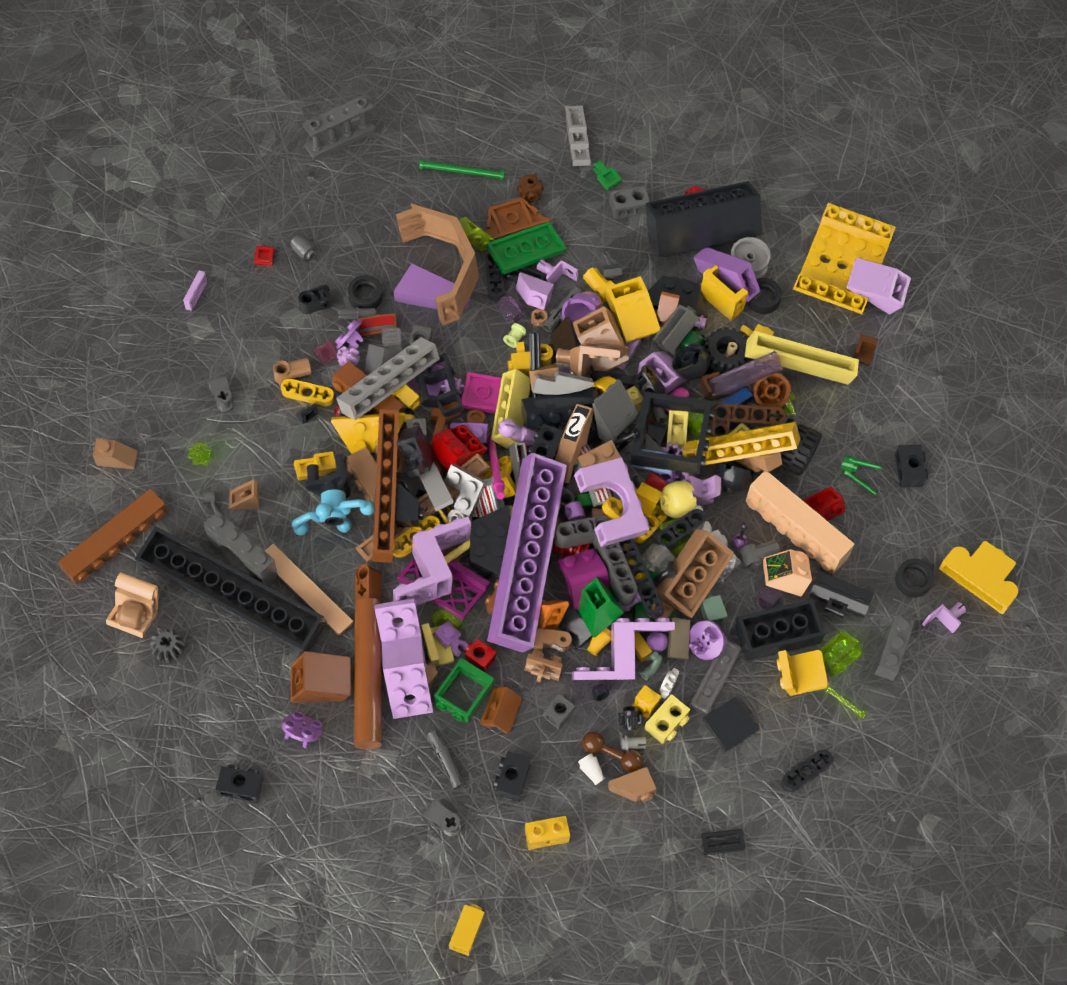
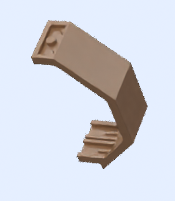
M410 203L411 209L396 214L403 243L421 236H430L454 244L464 261L453 289L448 293L435 297L439 319L443 326L461 318L479 279L475 252L457 217Z

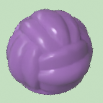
M652 632L649 634L647 644L652 651L659 653L666 649L668 640L665 634L662 632Z

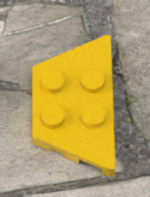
M399 413L398 433L405 420V413ZM379 414L362 415L357 420L348 416L331 417L333 426L351 454L367 447L370 453H375V446L378 443Z

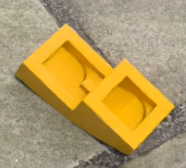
M333 451L314 454L313 458L294 461L298 481L307 479V466L310 464L319 466V476L336 470Z

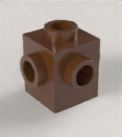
M537 174L525 175L519 178V186H517L518 195L528 203L541 200L544 186L542 180L538 179Z

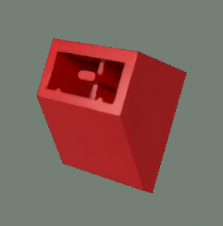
M464 424L434 434L431 443V449L436 456L435 458L447 471H449L452 464L455 463L461 467L477 453L482 456L487 450Z

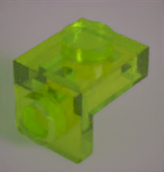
M443 607L441 610L437 609L431 617L433 628L437 627L442 620L445 623L449 620L458 631L463 626L462 619Z

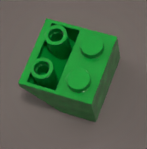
M597 577L581 590L578 613L591 635L595 638L621 616L624 611L610 588Z

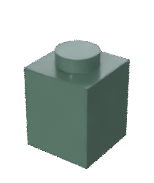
M706 596L699 607L704 621L712 620L717 625L724 624L728 616L721 596Z

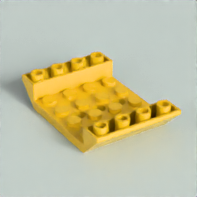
M828 203L793 290L863 314L868 298L856 294L847 288L856 258L882 265L896 227ZM827 258L829 263H823L820 259ZM844 264L846 269H840L837 265Z

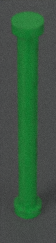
M420 159L419 164L420 170L426 168L498 178L500 181L504 180L505 170H501V172L428 162L424 161V159Z

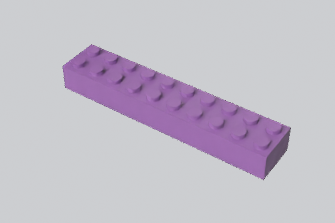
M531 453L522 459L487 639L488 642L522 653L534 647L567 467L563 463L535 453Z

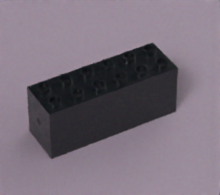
M749 181L645 203L648 239L658 257H668L671 254L686 253L694 249L701 250L712 245L719 246L722 243L737 242L746 237L755 238L758 235H762L761 198Z

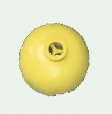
M685 480L667 484L663 488L660 497V505L663 512L671 518L679 519L691 510H694L696 508V497H693L692 491H695L693 486Z

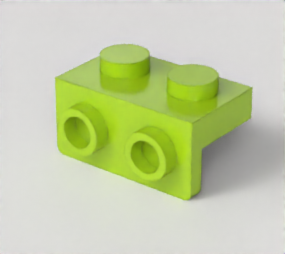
M467 217L460 219V224L469 242L480 251L487 250V243L494 241V239Z

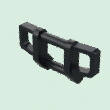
M443 353L439 355L440 359L428 367V373L421 372L414 378L419 385L422 405L440 408L443 417L446 418L462 412L464 408L461 401V392L458 390L455 382L454 368L451 367L447 354ZM446 361L447 367L433 372L435 364ZM447 379L450 388L449 392L438 396L429 395L426 385H433ZM458 402V405L447 410L443 409L445 405Z

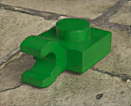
M601 160L594 163L596 167L593 170L597 174V180L607 191L622 183V178L612 167L607 169Z

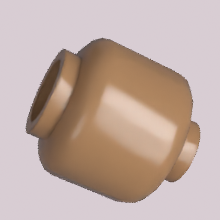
M124 601L122 605H118L115 620H118L120 626L136 629L140 623L145 622L146 611H143V606L140 603Z

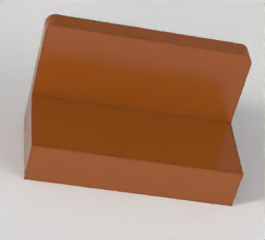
M493 687L480 724L484 727H497L505 734H509L522 698L507 687Z

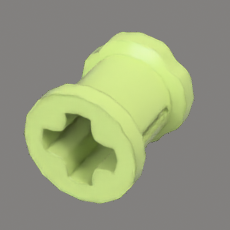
M514 323L511 326V331L508 335L504 336L503 340L508 346L517 348L516 343L519 342L522 336L526 335V329Z

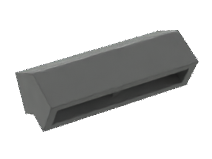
M513 443L509 446L516 489L521 468L518 449L521 451L522 459L527 456L525 443Z

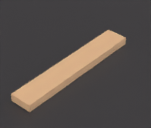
M274 544L265 550L266 553L275 559L278 577L311 610L323 615L327 621L326 624L338 636H341L354 624V621Z

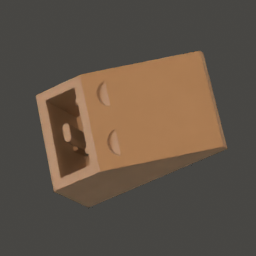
M605 306L573 322L581 345L587 342L625 346L614 313ZM627 354L622 358H618L617 361L607 360L606 356H600V358H591V365L594 371L608 372L629 361L630 358Z

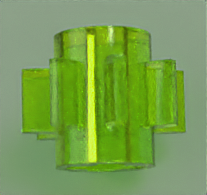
M194 442V446L188 448L189 455L187 457L193 459V464L198 465L200 463L205 466L206 462L212 459L211 452L213 450L207 448V443L202 442L200 444Z

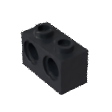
M543 423L541 430L537 429L534 437L536 441L534 445L529 446L527 456L531 453L545 454L543 457L555 460L564 431ZM550 437L552 440L548 441L545 438Z

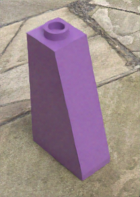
M705 247L693 257L698 271L702 274L708 268H713L717 265L719 267L717 278L735 294L742 288L747 290V302L760 292L750 262Z
M411 264L394 290V300L401 303L437 309L435 297L450 292L455 283ZM470 298L467 302L465 309H467L471 303Z

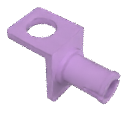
M541 260L537 265V270L547 275L546 279L549 283L554 284L562 274L576 282L579 280L578 270L562 260L556 266H552L544 260Z
M957 602L949 610L942 604L928 615L922 625H927L937 617L954 633L961 625L957 618L966 612V608L963 606L959 609L962 605L960 602Z

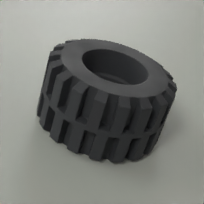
M725 327L724 330L719 328L716 332H711L704 346L710 356L708 371L719 372L721 378H725V376L733 378V375L736 377L740 375V372L745 370L749 358L745 357L747 336L743 337V332H736L735 328L729 330V327ZM730 342H735L737 344L735 356L725 357L718 352L720 349H727Z
M802 423L797 425L800 435L797 449L782 451V465H780L799 476L804 473L822 436L820 432Z

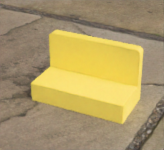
M429 623L421 625V632L430 663L435 667L453 663L454 657L451 646L445 649L433 636V633L441 626L430 628Z

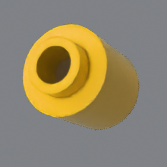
M541 344V367L552 364L553 350L547 344Z

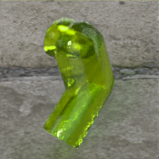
M790 391L789 400L783 405L787 415L797 414L792 403L795 399V394Z

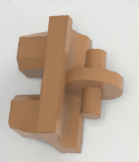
M534 650L532 654H528L524 670L538 676L537 682L541 683L542 678L559 681L563 666L561 664V657L554 655L548 660L543 658L544 654L539 650Z

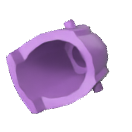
M586 291L566 300L562 308V320L565 317H569L570 323H573L603 307L598 294Z

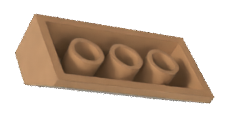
M696 529L674 561L676 576L674 578L667 577L657 586L656 590L660 599L692 618L734 556V553L710 532Z

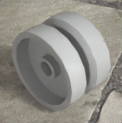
M754 237L740 239L733 245L730 256L750 262L756 279L765 277L771 255L768 246L762 240Z

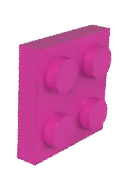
M468 372L462 396L463 408L477 409L495 414L502 378Z

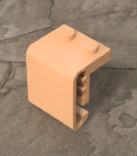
M120 572L115 582V586L118 587L115 591L116 605L107 617L106 624L143 638L158 614V586ZM124 601L140 603L143 606V611H146L145 622L140 623L136 629L120 626L118 620H115L118 605H122Z

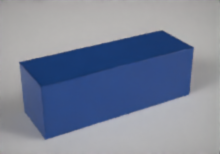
M745 387L720 404L746 405L752 400L753 395ZM722 407L717 408V411L723 417L724 409Z

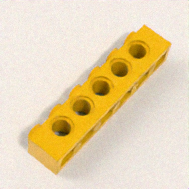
M796 422L707 438L709 440L708 452L704 451V456H706L705 465L797 449L800 435ZM699 440L686 442L682 450L683 457L696 458Z

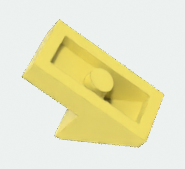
M669 410L667 446L668 442L671 445H675L678 442V448H684L687 436L688 412Z

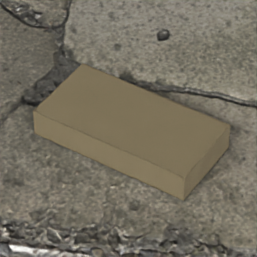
M670 618V622H675V630L669 631L668 658L687 660L689 659L690 620Z

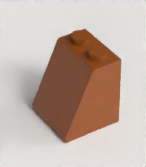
M305 651L291 664V703L343 702L353 691L350 679L353 666L350 664V657Z

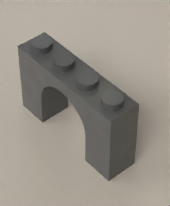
M217 511L203 524L209 544L222 555L229 549L235 553L247 567L250 577L269 587L278 579L275 559Z

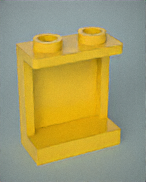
M715 265L703 273L700 291L709 303L732 321L744 311L748 291L742 288L735 294L717 278L719 267Z

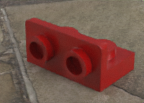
M831 486L802 500L826 521L845 512L844 498Z

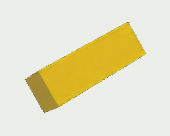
M634 632L635 654L642 662L649 658L652 650L640 633Z

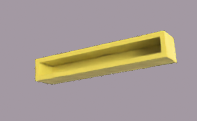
M754 331L746 342L745 357L847 385L857 377L859 359Z

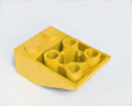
M641 276L606 287V301L614 313L626 343L659 332L660 326Z

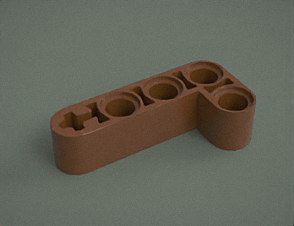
M716 404L712 407V409H715L714 420H710V424H712L711 437L717 436L715 434L717 426L722 427V435L729 434L730 422L781 424L786 419V413L779 407ZM719 407L724 409V415L721 418L716 415V410ZM738 408L743 411V416L740 419L735 416V411ZM755 410L761 412L759 420H756L753 416ZM767 414H779V418L776 419L767 417Z

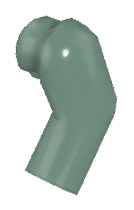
M657 651L649 655L652 663L640 673L646 681L658 671L663 660L662 655H659Z

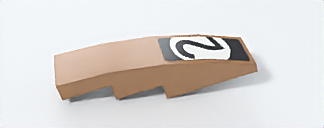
M576 404L554 460L567 465L564 483H570L573 466L578 464L579 460L577 457L580 456L581 448L587 444L594 409L581 404Z

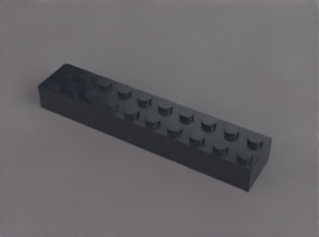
M157 526L154 527L135 557L140 566L302 654L305 651L310 652L327 623L323 615Z

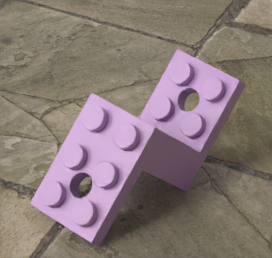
M469 517L457 518L445 525L439 524L434 529L423 530L413 536L412 554L422 577L408 585L401 584L393 590V602L414 598L417 606L451 594L453 576L441 551L462 544L470 539L471 522Z
M415 599L376 604L375 613L382 642L383 672L393 719L432 713L433 706L426 675L424 645ZM398 617L403 619L401 623L393 622V619ZM409 694H412V695L415 696V697H414L413 699H411V700H408V699L404 698L406 695H409Z
M628 618L616 619V622L611 624L612 671H610V667H598L596 671H590V667L576 668V672H572V680L635 679L634 632L675 630V622H670V618H657L655 622H649V618H638L636 622H629Z

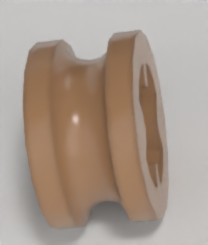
M535 309L531 314V323L535 327H542V324L548 318L547 312L542 309Z

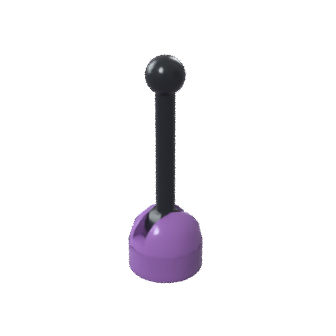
M746 522L741 523V532L732 538L731 545L736 550H740L747 545V538L744 535L745 530L748 528V523Z

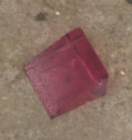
M331 340L312 349L322 365L337 358V351Z

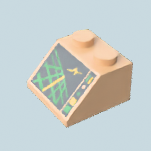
M790 549L764 557L763 559L766 586L802 597L812 581L807 554Z

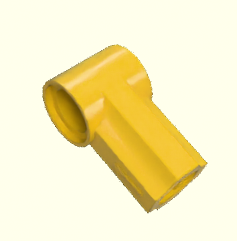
M592 267L583 275V279L594 290V293L598 294L602 303H605L606 287L615 284L610 280L607 281L597 268Z

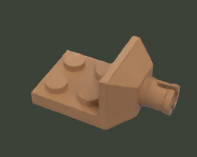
M587 342L571 350L558 348L556 362L570 364L569 368L576 375L582 376L590 372L591 358L606 356L607 360L617 361L618 358L628 354L629 346Z

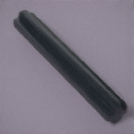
M540 332L530 333V371L541 368ZM531 389V398L542 396V394L533 393Z

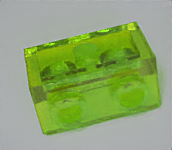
M843 630L820 649L823 654L824 664L830 668L831 674L834 677L842 673L847 666L854 660H857L862 654L859 640Z

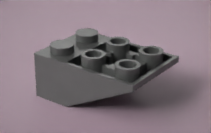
M618 379L592 403L598 436L605 443L610 440L615 441L632 433V430L637 428L639 412L622 382Z

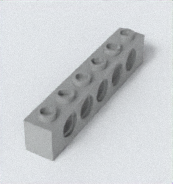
M420 337L336 398L341 413L354 420L364 415L438 361L440 358L436 345Z

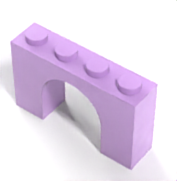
M622 457L580 468L575 473L574 477L580 493L598 488H608L616 492L623 502L624 509L620 518L602 522L594 529L601 547L643 536L649 530V522L644 517L641 501L637 499L635 485L629 478L628 467L623 462Z

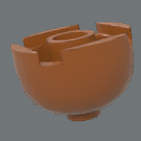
M767 371L756 378L753 384V395L760 406L780 408L789 400L791 386L782 374L775 371Z

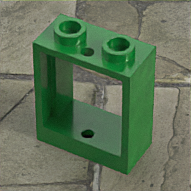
M460 658L434 695V703H436V707L440 710H447L452 713L456 720L468 723L493 688L494 678ZM460 674L483 687L467 713L444 699V696Z

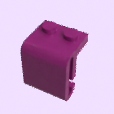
M594 548L558 560V566L566 579L568 595L572 597V600L569 602L577 613L581 590L594 578L597 577L610 588L607 569Z

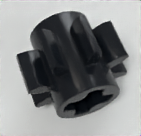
M627 706L623 708V713H618L620 726L624 725L625 730H637L639 724H643L642 711H638V707Z

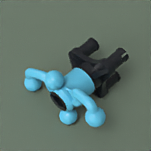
M343 455L335 457L336 472L325 479L319 480L318 465L310 464L307 466L306 490L320 496L321 504L317 506L316 512H307L292 521V527L296 535L303 536L308 532L309 527L306 522L311 519L316 522H324L330 526H337L340 532L346 533L352 527L351 521L347 518L351 508L360 507V511L364 515H371L375 511V504L370 500L356 499L346 501V498L351 496V488L348 484L350 473L347 467V456H344V459Z

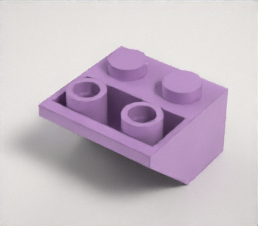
M666 351L653 352L639 363L638 373L644 365L650 366L655 371L666 389L665 395H668L686 381L673 369L672 362L674 359Z

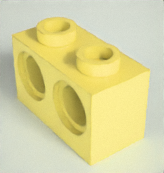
M671 694L646 722L644 730L662 744L667 740L671 741L677 734L675 730L679 726L683 727L690 719L688 716L690 709ZM676 710L680 713V716L675 717L671 715L670 711ZM665 725L668 730L661 731L657 726Z

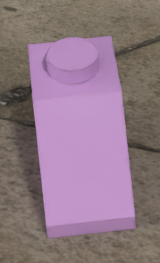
M520 272L516 290L526 304L544 310L551 299L554 284Z

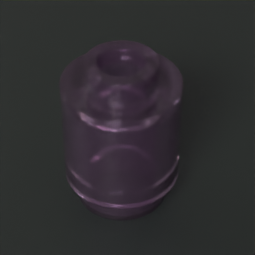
M503 296L499 299L497 308L508 321L515 323L523 317L522 308L511 296Z

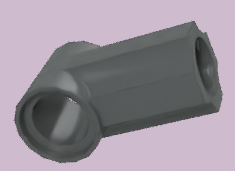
M776 540L759 545L748 544L742 547L739 552L746 569H752L762 564L764 557L780 553V546Z

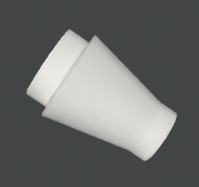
M592 753L578 761L580 764L579 768L595 785L605 779L597 757H594Z

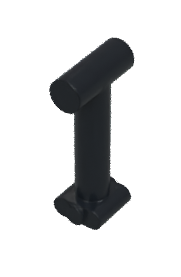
M668 561L667 568L652 579L655 587L667 577L674 578L676 576L675 563ZM645 589L643 593L649 596L652 589Z

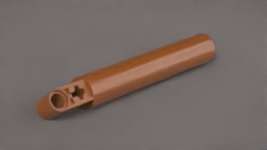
M366 564L360 565L355 572L354 746L359 749H377L382 746V642L375 605L382 604L381 572Z

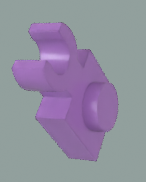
M449 620L433 633V636L445 649L449 646L452 647V652L456 657H459L461 654L458 647L465 651L468 646L465 641L459 640L462 634Z

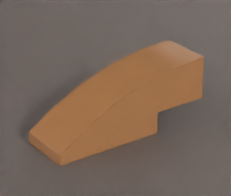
M780 452L734 460L756 473L761 470L768 473L782 465Z

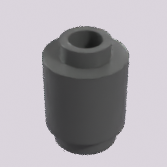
M299 234L291 240L290 245L292 249L304 261L315 258L317 247L305 236Z

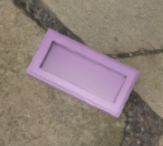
M199 270L183 299L185 309L192 311L207 284L205 272Z

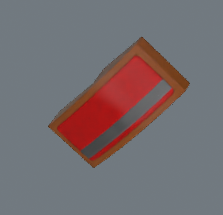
M383 314L360 318L363 322L358 327V331L362 338L378 334L384 336L399 332L397 314Z

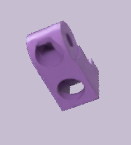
M571 502L565 506L564 522L585 519L581 502Z

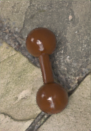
M588 732L582 739V747L587 753L598 754L602 751L619 759L623 769L629 773L640 770L643 767L644 759L641 753L636 750H629L623 753L605 744L603 736L598 732Z

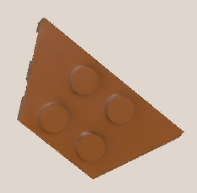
M521 197L489 207L486 233L494 240L531 227L551 222V220L539 214L538 209L529 205Z

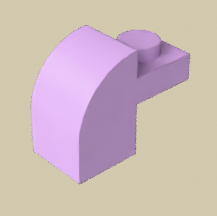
M717 475L704 481L693 476L683 479L693 486L695 490L692 491L693 497H696V504L698 505L714 503V497L720 495L721 477Z

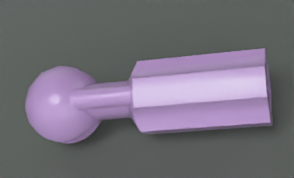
M504 419L499 423L498 430L503 437L513 438L519 443H525L526 446L534 445L536 441L534 440L535 430L526 426H520L511 419Z

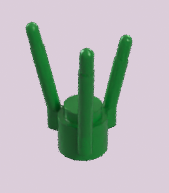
M846 455L841 469L845 470L844 475L849 476L869 492L877 495L875 490L853 475L852 471L856 473L859 465L881 469L882 466L857 460Z

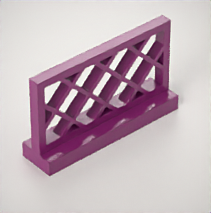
M414 558L397 577L399 582L406 585L415 582V580L405 578L407 574L412 573L416 574V579L420 578L419 573L421 572L417 568ZM452 560L447 565L453 576L452 581L459 583L460 587L452 588L451 594H448L449 600L442 601L437 598L431 601L463 621L481 597L483 598L487 594L490 582ZM465 591H472L477 595L473 598H466ZM462 592L463 599L453 600L452 593ZM454 604H465L466 609L463 612L455 609Z

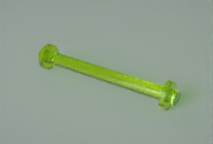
M827 687L824 689L856 713L858 719L864 718V710L861 712L831 688Z

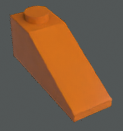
M542 600L537 628L557 629L569 606L568 601Z

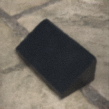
M570 604L559 627L562 631L568 632L571 635V643L578 649L592 640L593 636L580 615Z

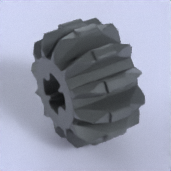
M167 627L163 633L158 630V636L152 635L154 642L150 643V648L153 649L151 651L152 655L157 656L159 661L164 657L166 662H169L170 657L176 660V654H182L181 648L185 646L182 641V635L177 634L175 629L169 632Z

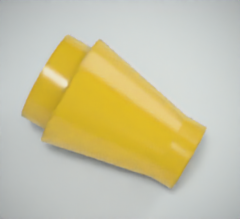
M606 628L595 638L592 637L587 651L597 656L611 641V631Z

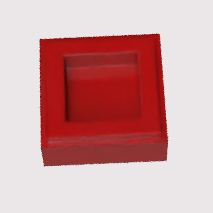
M256 246L254 264L273 266L275 248Z

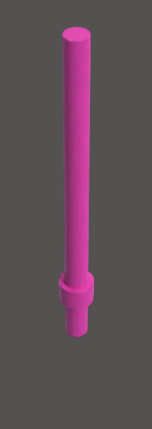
M492 435L487 437L494 478L493 490L496 492L498 499H503L505 484L501 479L496 444L491 440Z

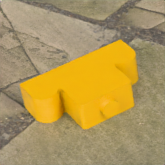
M987 541L980 545L972 557L969 556V552L963 547L953 548L943 560L939 569L1003 615L1018 594V588L1013 582L1004 581L1016 565V562L1005 555L1004 551L995 548Z

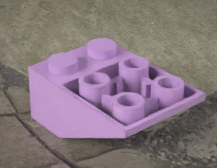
M856 258L847 288L856 294L867 297L868 302L890 315L903 307L911 277L896 268Z

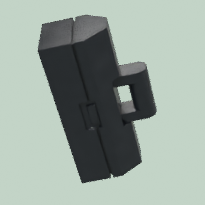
M820 571L809 594L810 597L827 603L825 611L842 618L846 611L864 618L874 595L873 592ZM831 604H835V605H837V606H840V607H842V609H840V608H838V607H835V606H833V605H831Z

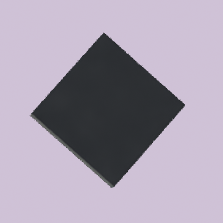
M736 697L702 719L725 752L759 731L757 725Z

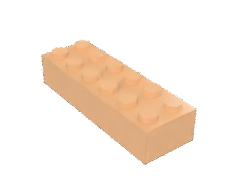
M764 471L750 485L746 498L748 506L758 511L765 521L771 522L776 526V529L781 534L789 537L795 546L801 547L809 558L815 559L820 563L825 571L834 574L848 560L855 544L769 472Z

